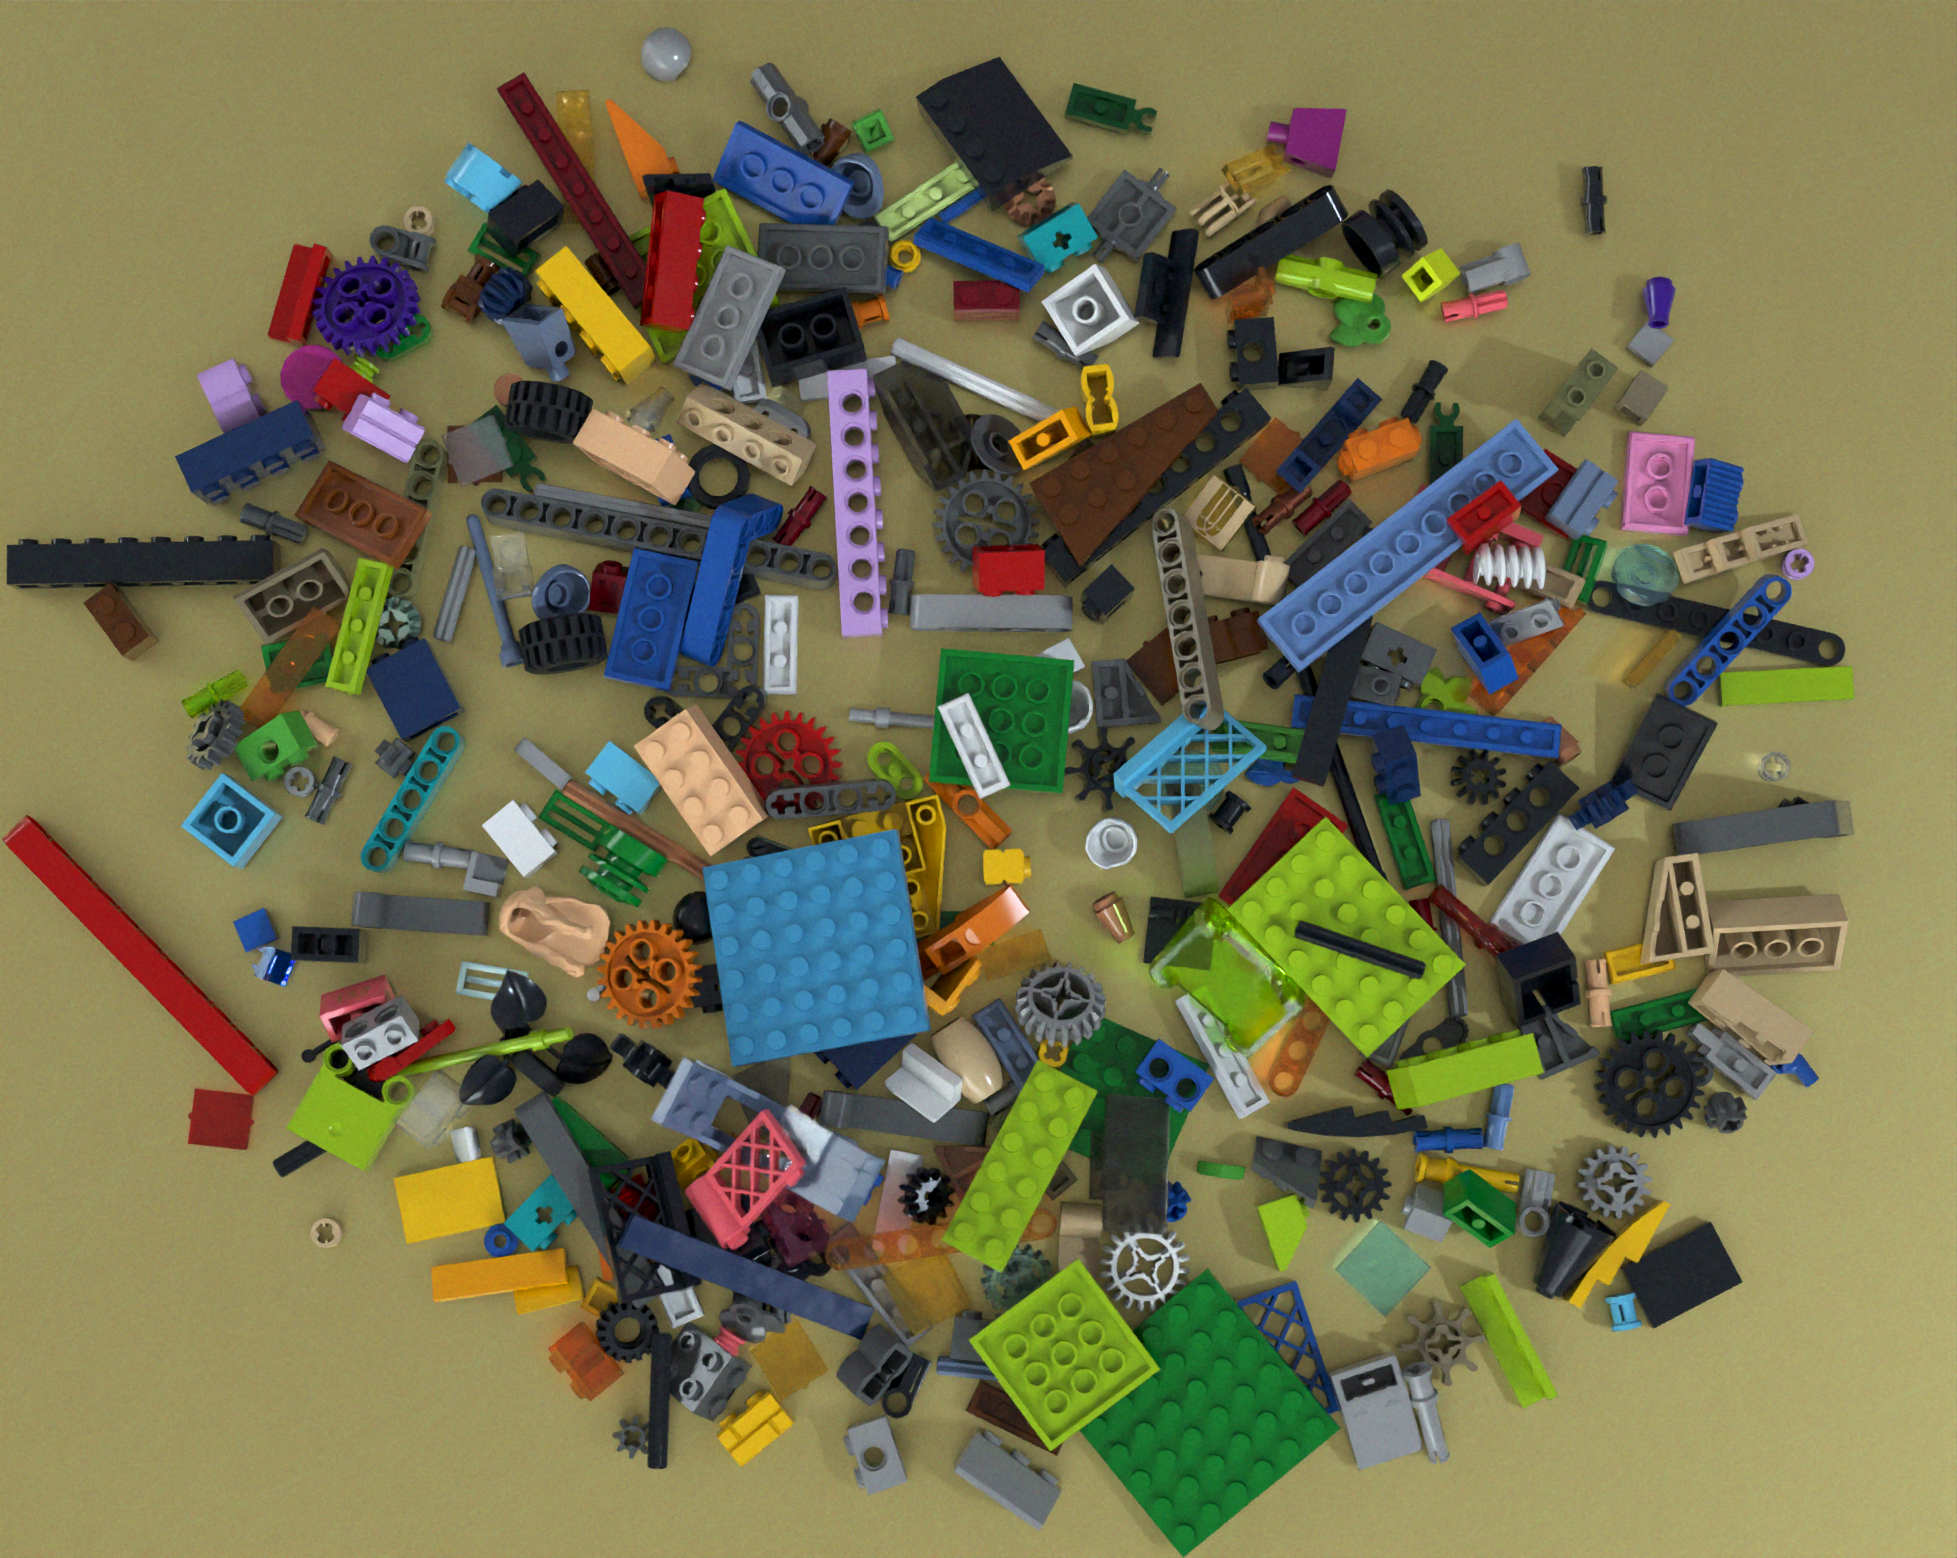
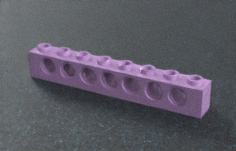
M867 369L827 371L842 637L883 636L882 628H889L888 609L881 608L880 595H887L886 575H879V562H885L884 542H877V529H883L882 509H875V496H881L880 476H874L873 463H879L878 443H872L871 431L877 430L876 410L870 411L869 398L876 397L874 377L868 378ZM852 397L858 398L862 402L861 409L855 413H849L843 408L845 401ZM852 430H858L864 435L862 443L857 446H851L845 441L846 435ZM853 463H861L866 468L865 474L859 479H853L847 474L848 467ZM854 496H863L867 499L868 504L863 511L855 512L850 509L849 502ZM859 528L867 530L870 534L869 540L863 545L854 544L851 541V534L854 530ZM865 561L871 565V573L867 577L858 578L853 574V567L857 562ZM861 594H868L873 598V605L867 611H860L854 606L855 599Z

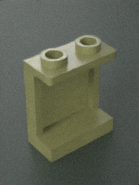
M1591 348L1577 364L1538 418L1563 436H1566L1574 424L1582 419L1618 369L1617 366Z

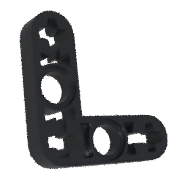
M750 685L739 690L712 725L720 738L730 743L727 748L731 753L741 741V737L745 736L749 731L748 728L755 723L768 704L766 692L757 685ZM756 693L758 695L756 702L759 705L758 707L751 706L744 713V715L750 717L747 721L743 714L733 709L736 706L740 710L746 705L748 700L744 697L745 694L751 695ZM660 695L647 701L644 707V715L646 720L658 729L667 723L669 719L664 716L656 718L654 716L656 714V709L653 707L654 704L658 706L664 703L666 705L664 711L671 718L685 709L671 698ZM728 717H734L740 723V731L735 736H730L724 731L723 723Z

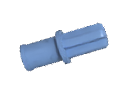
M1505 1083L1494 1086L1490 1111L1485 1114L1488 1117L1483 1147L1501 1151L1504 1149L1503 1145L1508 1121L1512 1122V1118H1509L1515 1090L1513 1085Z

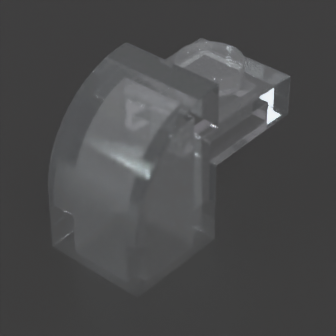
M525 532L491 536L495 567L492 570L497 601L503 602L532 597L534 578L529 561Z

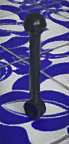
M329 1039L313 1050H304L301 1055L302 1060L306 1063L313 1062L317 1054L338 1041L332 1043Z

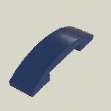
M1357 378L1275 472L1301 493L1340 449L1344 441L1348 439V434L1354 432L1381 402L1382 398Z

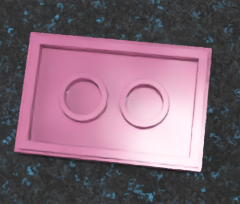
M1633 431L1627 433L1620 530L1677 536L1688 535L1689 526L1684 525L1693 472L1695 437Z

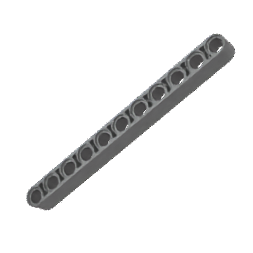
M504 489L488 490L481 499V507L486 519L495 526L633 553V549L636 548L698 561L699 564H701L709 531ZM503 502L506 504L501 512H490V507L494 503ZM534 508L538 510L537 516L533 519L522 518V514L526 509ZM560 515L571 517L570 521L564 526L554 524L555 519ZM600 521L603 523V526L597 532H589L586 528L590 522ZM631 527L636 530L631 538L623 539L619 536L623 528ZM657 534L668 536L667 541L662 545H655L651 542L652 538ZM756 539L750 541L742 575L751 574L756 578L817 590L831 588L837 579L836 563L826 553ZM696 540L701 545L696 551L689 552L683 548L684 544L687 541ZM754 553H761L766 557L758 565L750 563L748 558ZM787 559L795 560L798 563V566L792 571H786L780 567L781 563ZM818 566H826L831 570L826 577H817L813 574V570Z

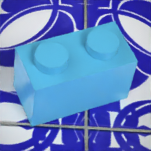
M610 741L585 771L591 777L588 784L603 795L608 790L618 797L614 804L629 815L634 810L642 815L662 789L657 779L649 770Z

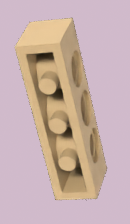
M705 382L698 385L686 397L677 420L679 425L790 486L806 472L817 446L816 443Z

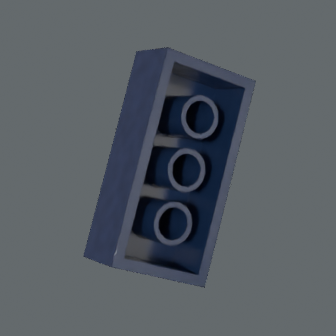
M296 400L175 456L191 493L205 503L215 505L228 500L230 493L242 489L245 491L258 486L261 483L260 479L271 474L273 477L288 472L292 464L301 460L303 463L315 460L321 455L320 451L327 449L311 413Z

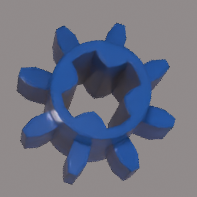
M1162 1181L1152 1188L1150 1193L1152 1200L1146 1203L1159 1222L1164 1219L1167 1222H1176L1187 1213L1186 1203L1190 1202L1191 1198L1179 1181H1176L1174 1184L1170 1181Z

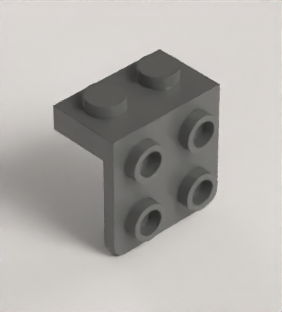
M687 1323L672 1343L670 1394L692 1413L714 1421L724 1411L727 1401L736 1388L745 1381L746 1374L752 1365L744 1358L735 1356L723 1349L695 1324Z

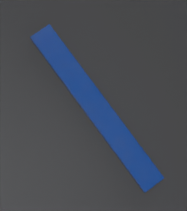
M1294 695L1291 728L1306 729L1315 696ZM1349 700L1339 733L1372 737V734L1404 725L1411 742L1557 759L1559 757L1562 725L1395 705L1390 707L1378 703Z

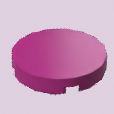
M306 345L293 351L284 361L280 372L281 386L286 397L292 402L298 400L308 411L324 409L313 401L316 395L310 392V390L331 359L336 358L342 362L341 358L331 349L320 345Z

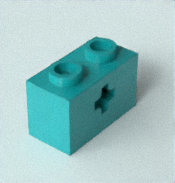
M1071 202L1017 235V238L1029 259L1045 265L1044 271L1046 270L1047 273H1051L1065 264L1063 259L1072 253L1078 256L1092 248L1090 242L1097 239L1098 236L1080 204ZM1055 233L1065 235L1061 240L1062 246L1053 245V242L1057 239Z
M550 1174L504 1224L533 1252L539 1247L546 1250L558 1237L555 1230L563 1222L569 1226L578 1215L553 1174ZM551 1207L553 1211L550 1216L553 1221L546 1220L542 1222L539 1219L543 1214L540 1208L546 1209Z

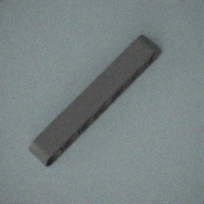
M542 1091L515 1108V1113L610 1266L588 1170L593 1168L550 1097L545 1091ZM601 1181L602 1188H604L607 1191L606 1187ZM613 1204L608 1213L612 1223L621 1228L625 1218L619 1208ZM617 1244L618 1255L629 1261L633 1252L623 1249ZM638 1255L633 1264L647 1275L653 1267L651 1260L642 1255ZM630 1271L624 1279L627 1294L638 1292L644 1282ZM656 1271L653 1279L662 1284L663 1286H666L661 1276ZM648 1285L646 1290L654 1289V1287ZM658 1296L632 1301V1303L639 1309Z

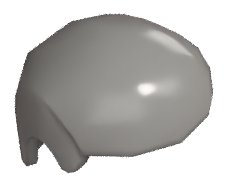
M665 27L656 29L647 36L641 49V65L649 76L658 81L675 80L688 67L691 60V45L686 36L675 28Z

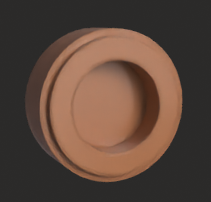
M505 374L495 382L494 395L502 406L507 407L511 384L524 381L520 376Z

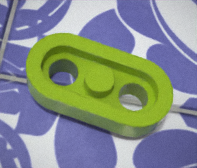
M878 742L870 748L867 755L870 769L878 778H884L892 783L897 798L910 800L916 798L921 793L923 788L921 774L895 745L889 742ZM883 753L891 757L887 765H881L878 762V757ZM904 778H910L913 781V786L908 790H904L900 786V782Z

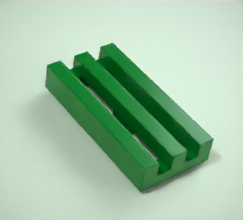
M484 222L467 249L468 252L474 256L476 254L482 255L500 268L506 269L509 267L478 249V246L481 244L522 268L523 271L521 273L528 280L530 273L532 274L535 270L534 266L541 260V255L527 248L521 253L530 258L528 262L518 257L512 258L504 249L484 238L486 233H488L487 223Z
M1582 535L1577 540L1573 539L1563 570L1572 572L1582 542L1586 543L1576 575L1583 578L1594 546H1598L1582 592L1576 600L1581 604L1587 605L1609 544L1605 540Z
M556 789L538 816L544 822L595 853L600 845L597 841L608 825L607 821L564 796L563 793ZM560 799L602 825L600 831L595 830L555 805L557 800ZM550 811H554L594 836L593 842L591 843L549 817Z

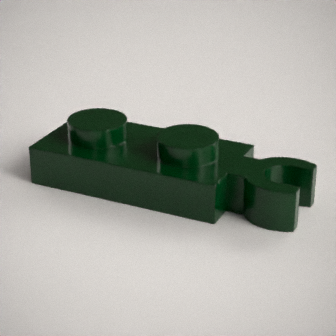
M1073 83L1065 111V118L1128 134L1129 127L1133 126L1140 134L1151 135L1153 127L1144 125L1142 119L1145 117L1156 119L1157 111L1150 107L1137 110L1135 109L1137 101L1135 99Z
M1437 402L1433 408V416L1438 425H1430L1428 427L1427 487L1463 460V426H1454V421L1460 411L1458 403H1453L1451 408L1452 414L1448 416L1442 414L1441 402Z
M495 405L470 425L511 478L519 473L521 475L520 483L522 487L531 493L534 490L528 483L529 478L532 475H538L541 481L546 482L547 477L543 471L531 466V463L538 459L520 434L513 432L504 425L505 415Z

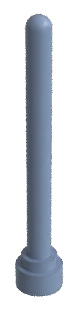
M470 514L466 518V523L474 549L476 550L479 567L503 644L500 647L501 652L499 653L503 668L514 667L524 663L520 642L515 641L479 517L475 514Z

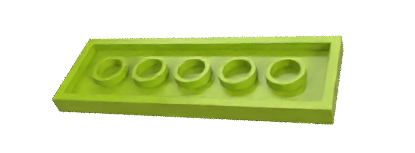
M1037 1060L947 1228L942 1242L1003 1273L1098 1091Z

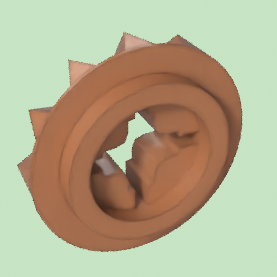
M1045 178L1026 189L1031 195L1040 193L1035 199L1037 210L1029 203L1021 204V201L1024 200V191L1004 204L1005 210L1012 220L1021 225L1034 226L1053 213L1056 196L1053 186Z

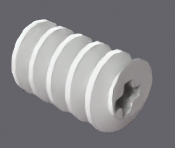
M1482 543L1474 559L1473 582L1476 585L1481 575L1484 576L1485 584L1490 586L1493 576H1495L1499 586H1503L1508 577L1511 579L1512 587H1517L1520 578L1524 579L1525 588H1530L1533 579H1536L1538 588L1542 589L1546 575L1543 551L1541 547H1534L1530 554L1527 546H1521L1517 553L1514 545H1508L1505 551H1503L1501 544H1495L1490 551L1489 545Z

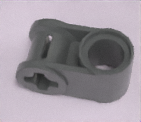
M382 225L372 231L369 242L380 260L387 258L390 263L398 262L400 266L409 270L428 273L429 267L427 262L431 248L436 246L437 240L421 233L408 232ZM389 237L394 239V245L390 249L381 250L378 248L383 238Z

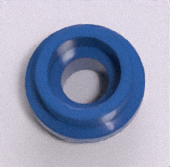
M497 1224L486 1232L484 1245L488 1253L494 1257L509 1256L518 1246V1237L505 1224ZM499 1234L506 1237L507 1243L504 1247H498L495 1243V1238Z

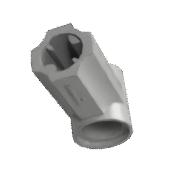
M1520 243L1505 246L1493 252L1492 256L1460 267L1461 279L1468 294L1501 283L1503 285H1510L1531 275Z
M1525 1169L1519 1210L1515 1220V1227L1521 1235L1537 1237L1543 1235L1548 1230L1555 1174ZM1529 1212L1535 1213L1540 1219V1225L1535 1231L1528 1230L1524 1224V1218Z

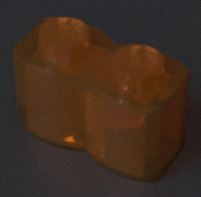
M583 1321L548 1348L552 1354L548 1357L551 1364L559 1373L565 1371L570 1376L572 1382L569 1385L581 1400L586 1397L591 1402L624 1375L612 1356L609 1357L605 1353L597 1337Z

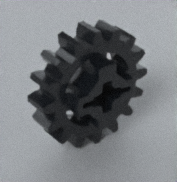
M1349 1149L1348 1157H1345L1340 1151L1337 1152L1336 1157L1338 1161L1334 1163L1327 1159L1325 1163L1330 1168L1329 1171H1320V1176L1325 1178V1183L1319 1184L1318 1189L1325 1190L1326 1195L1322 1196L1320 1201L1322 1203L1331 1202L1328 1212L1333 1214L1340 1210V1219L1343 1221L1347 1219L1349 1214L1352 1215L1353 1222L1355 1223L1359 1222L1360 1214H1364L1369 1220L1372 1219L1371 1210L1374 1208L1381 1212L1383 1208L1379 1201L1381 1199L1389 1200L1390 1198L1389 1195L1383 1193L1384 1188L1392 1186L1391 1182L1383 1181L1382 1178L1389 1172L1388 1169L1377 1168L1380 1162L1378 1157L1369 1161L1368 1151L1363 1150L1360 1157H1357L1355 1149ZM1360 1163L1368 1167L1375 1178H1367L1363 1175ZM1346 1165V1172L1341 1176V1178L1339 1180H1333L1336 1172L1342 1166ZM1355 1175L1356 1181L1362 1182V1188H1357L1356 1194L1353 1196V1191L1346 1188V1183H1351L1352 1177ZM1370 1191H1375L1373 1198L1366 1205L1362 1206L1363 1198ZM1334 1193H1342L1347 1198L1348 1207L1339 1203Z

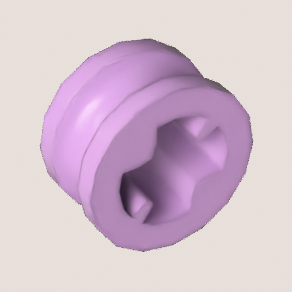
M1794 549L1783 557L1781 562L1782 572L1789 579L1800 580L1813 571L1814 558L1805 549ZM1794 556H1798L1797 560L1803 559L1805 565L1801 567L1802 573H1798V568L1793 570L1790 566V563L1794 561Z

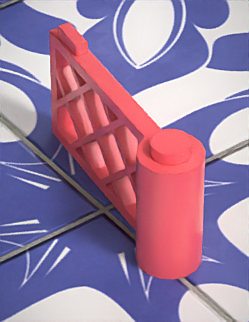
M762 1110L709 1171L687 1187L685 1195L723 1249L730 1247L731 1250H734L748 1240L747 1234L750 1231V1224L787 1184L789 1187L794 1186L805 1174L802 1167L806 1162L770 1110ZM763 1124L770 1131V1144L760 1142V1128ZM744 1146L751 1147V1165L741 1164V1149ZM760 1148L770 1150V1168L760 1166ZM779 1151L785 1152L792 1162L786 1170L779 1169ZM725 1167L732 1168V1186H727L719 1175ZM741 1170L751 1171L750 1189L741 1188ZM760 1173L769 1174V1189L767 1192L760 1191ZM741 1194L750 1195V1210L747 1214L741 1207Z

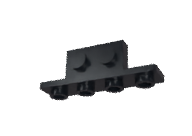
M1194 228L1174 230L1172 232L1168 258L1155 252L1144 253L1134 317L1157 326L1152 354L1157 359L1178 358L1180 356L1199 238V230Z

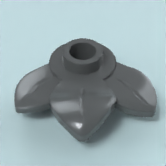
M743 1294L737 1296L736 1300L731 1303L730 1308L722 1310L719 1315V1320L723 1326L736 1328L741 1338L755 1344L764 1341L766 1332L782 1334L786 1330L784 1323L777 1315L762 1309L763 1304L761 1301Z

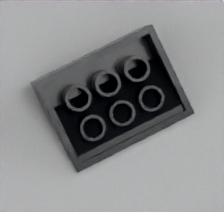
M1000 57L943 78L916 96L919 113L991 212L1073 159L1071 152Z

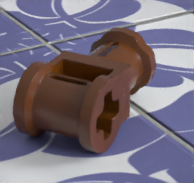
M479 254L475 255L474 260L476 262L468 275L465 277L461 274L457 281L449 288L441 305L444 310L448 311L451 309L463 316L465 322L470 325L477 320L482 312L478 306L479 293L484 289L485 283L491 279V275L497 274L499 269H501L495 263Z

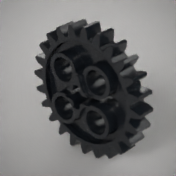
M1642 1028L1641 1038H1638L1634 1032L1629 1031L1628 1042L1617 1037L1616 1040L1619 1048L1615 1050L1607 1046L1606 1049L1611 1057L1609 1059L1599 1058L1605 1069L1595 1071L1594 1074L1602 1078L1603 1082L1595 1084L1594 1088L1604 1091V1094L1596 1100L1600 1104H1609L1605 1107L1603 1113L1606 1116L1616 1113L1612 1123L1618 1126L1625 1121L1624 1131L1628 1134L1636 1127V1133L1641 1138L1644 1136L1646 1129H1649V1133L1653 1138H1657L1659 1128L1665 1134L1670 1135L1671 1124L1682 1129L1683 1126L1680 1118L1684 1116L1692 1120L1693 1116L1688 1111L1689 1108L1700 1109L1701 1107L1694 1098L1695 1096L1705 1095L1704 1091L1697 1088V1084L1705 1082L1706 1078L1696 1075L1695 1072L1703 1068V1065L1701 1063H1691L1697 1055L1696 1052L1691 1050L1684 1053L1687 1043L1682 1040L1674 1045L1676 1035L1672 1033L1668 1034L1665 1040H1663V1033L1660 1029H1656L1653 1037H1650L1649 1031L1646 1028ZM1654 1051L1660 1052L1662 1056L1661 1063L1655 1068H1648L1646 1064L1647 1056ZM1670 1065H1674L1673 1071L1660 1076ZM1624 1071H1632L1634 1074L1633 1082L1627 1087L1619 1086V1075ZM1647 1076L1655 1079L1653 1081L1655 1087L1652 1090L1644 1087L1646 1085L1644 1079ZM1672 1079H1678L1681 1083L1679 1092L1675 1095H1667L1665 1091L1666 1084ZM1639 1090L1629 1101L1624 1100L1626 1095ZM1645 1098L1652 1099V1110L1647 1114H1639L1637 1110L1638 1103Z

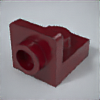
M612 560L597 563L592 573L589 610L612 614L619 613L629 567H624L622 563Z

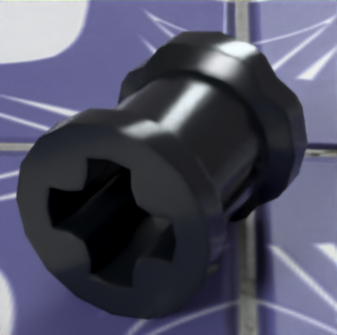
M1228 790L1225 794L1226 799L1215 813L1211 812L1208 815V818L1220 829L1231 835L1234 831L1232 827L1244 812L1248 813L1251 810V807L1239 796Z

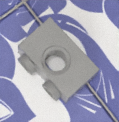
M886 1413L848 1426V1435L843 1436L849 1456H856L859 1468L854 1469V1473L860 1489L866 1487L868 1495L907 1483L908 1477ZM875 1446L883 1451L884 1458L881 1462L873 1464L867 1461L865 1451L869 1447Z

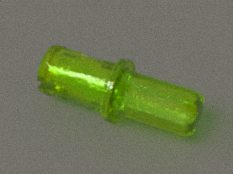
M235 670L212 684L207 682V687L186 699H182L181 702L188 715L193 719L196 715L209 709L211 704L216 705L219 700H224L246 688L248 683L240 670Z

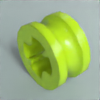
M355 354L353 357L355 360L354 364L348 365V367L373 383V375L379 374L380 370Z

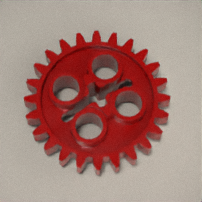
M787 710L783 720H781L777 712H774L771 715L772 723H769L766 718L762 717L759 719L761 729L753 725L748 728L753 736L752 738L741 737L740 740L747 747L746 749L736 750L735 753L743 757V761L738 762V764L764 801L768 792L773 788L781 787L785 779L792 780L796 785H804L795 771L792 769L787 772L783 770L782 767L785 765V762L768 749V743H771L784 759L787 760L792 757L795 760L792 765L793 768L803 777L807 778L811 784L831 782V780L836 781L842 778L841 775L834 772V768L843 765V762L834 760V755L840 753L841 749H831L830 746L836 737L825 738L824 733L828 726L825 725L819 729L815 728L816 717L811 718L806 723L804 722V712H799L796 719H793L791 711ZM784 732H790L795 736L796 746L793 750H787L781 745L780 740ZM761 756H767L772 760L773 769L771 773H763L758 768V759ZM807 756H815L819 760L820 769L817 773H810L806 770L804 761ZM812 791L806 795L804 803L809 808L816 809L818 808L816 800L823 803L824 798L821 793ZM796 793L794 796L795 800L786 801L783 795H778L777 800L771 802V805L777 806L778 811L784 810L786 804L795 803V809L801 810L799 793Z

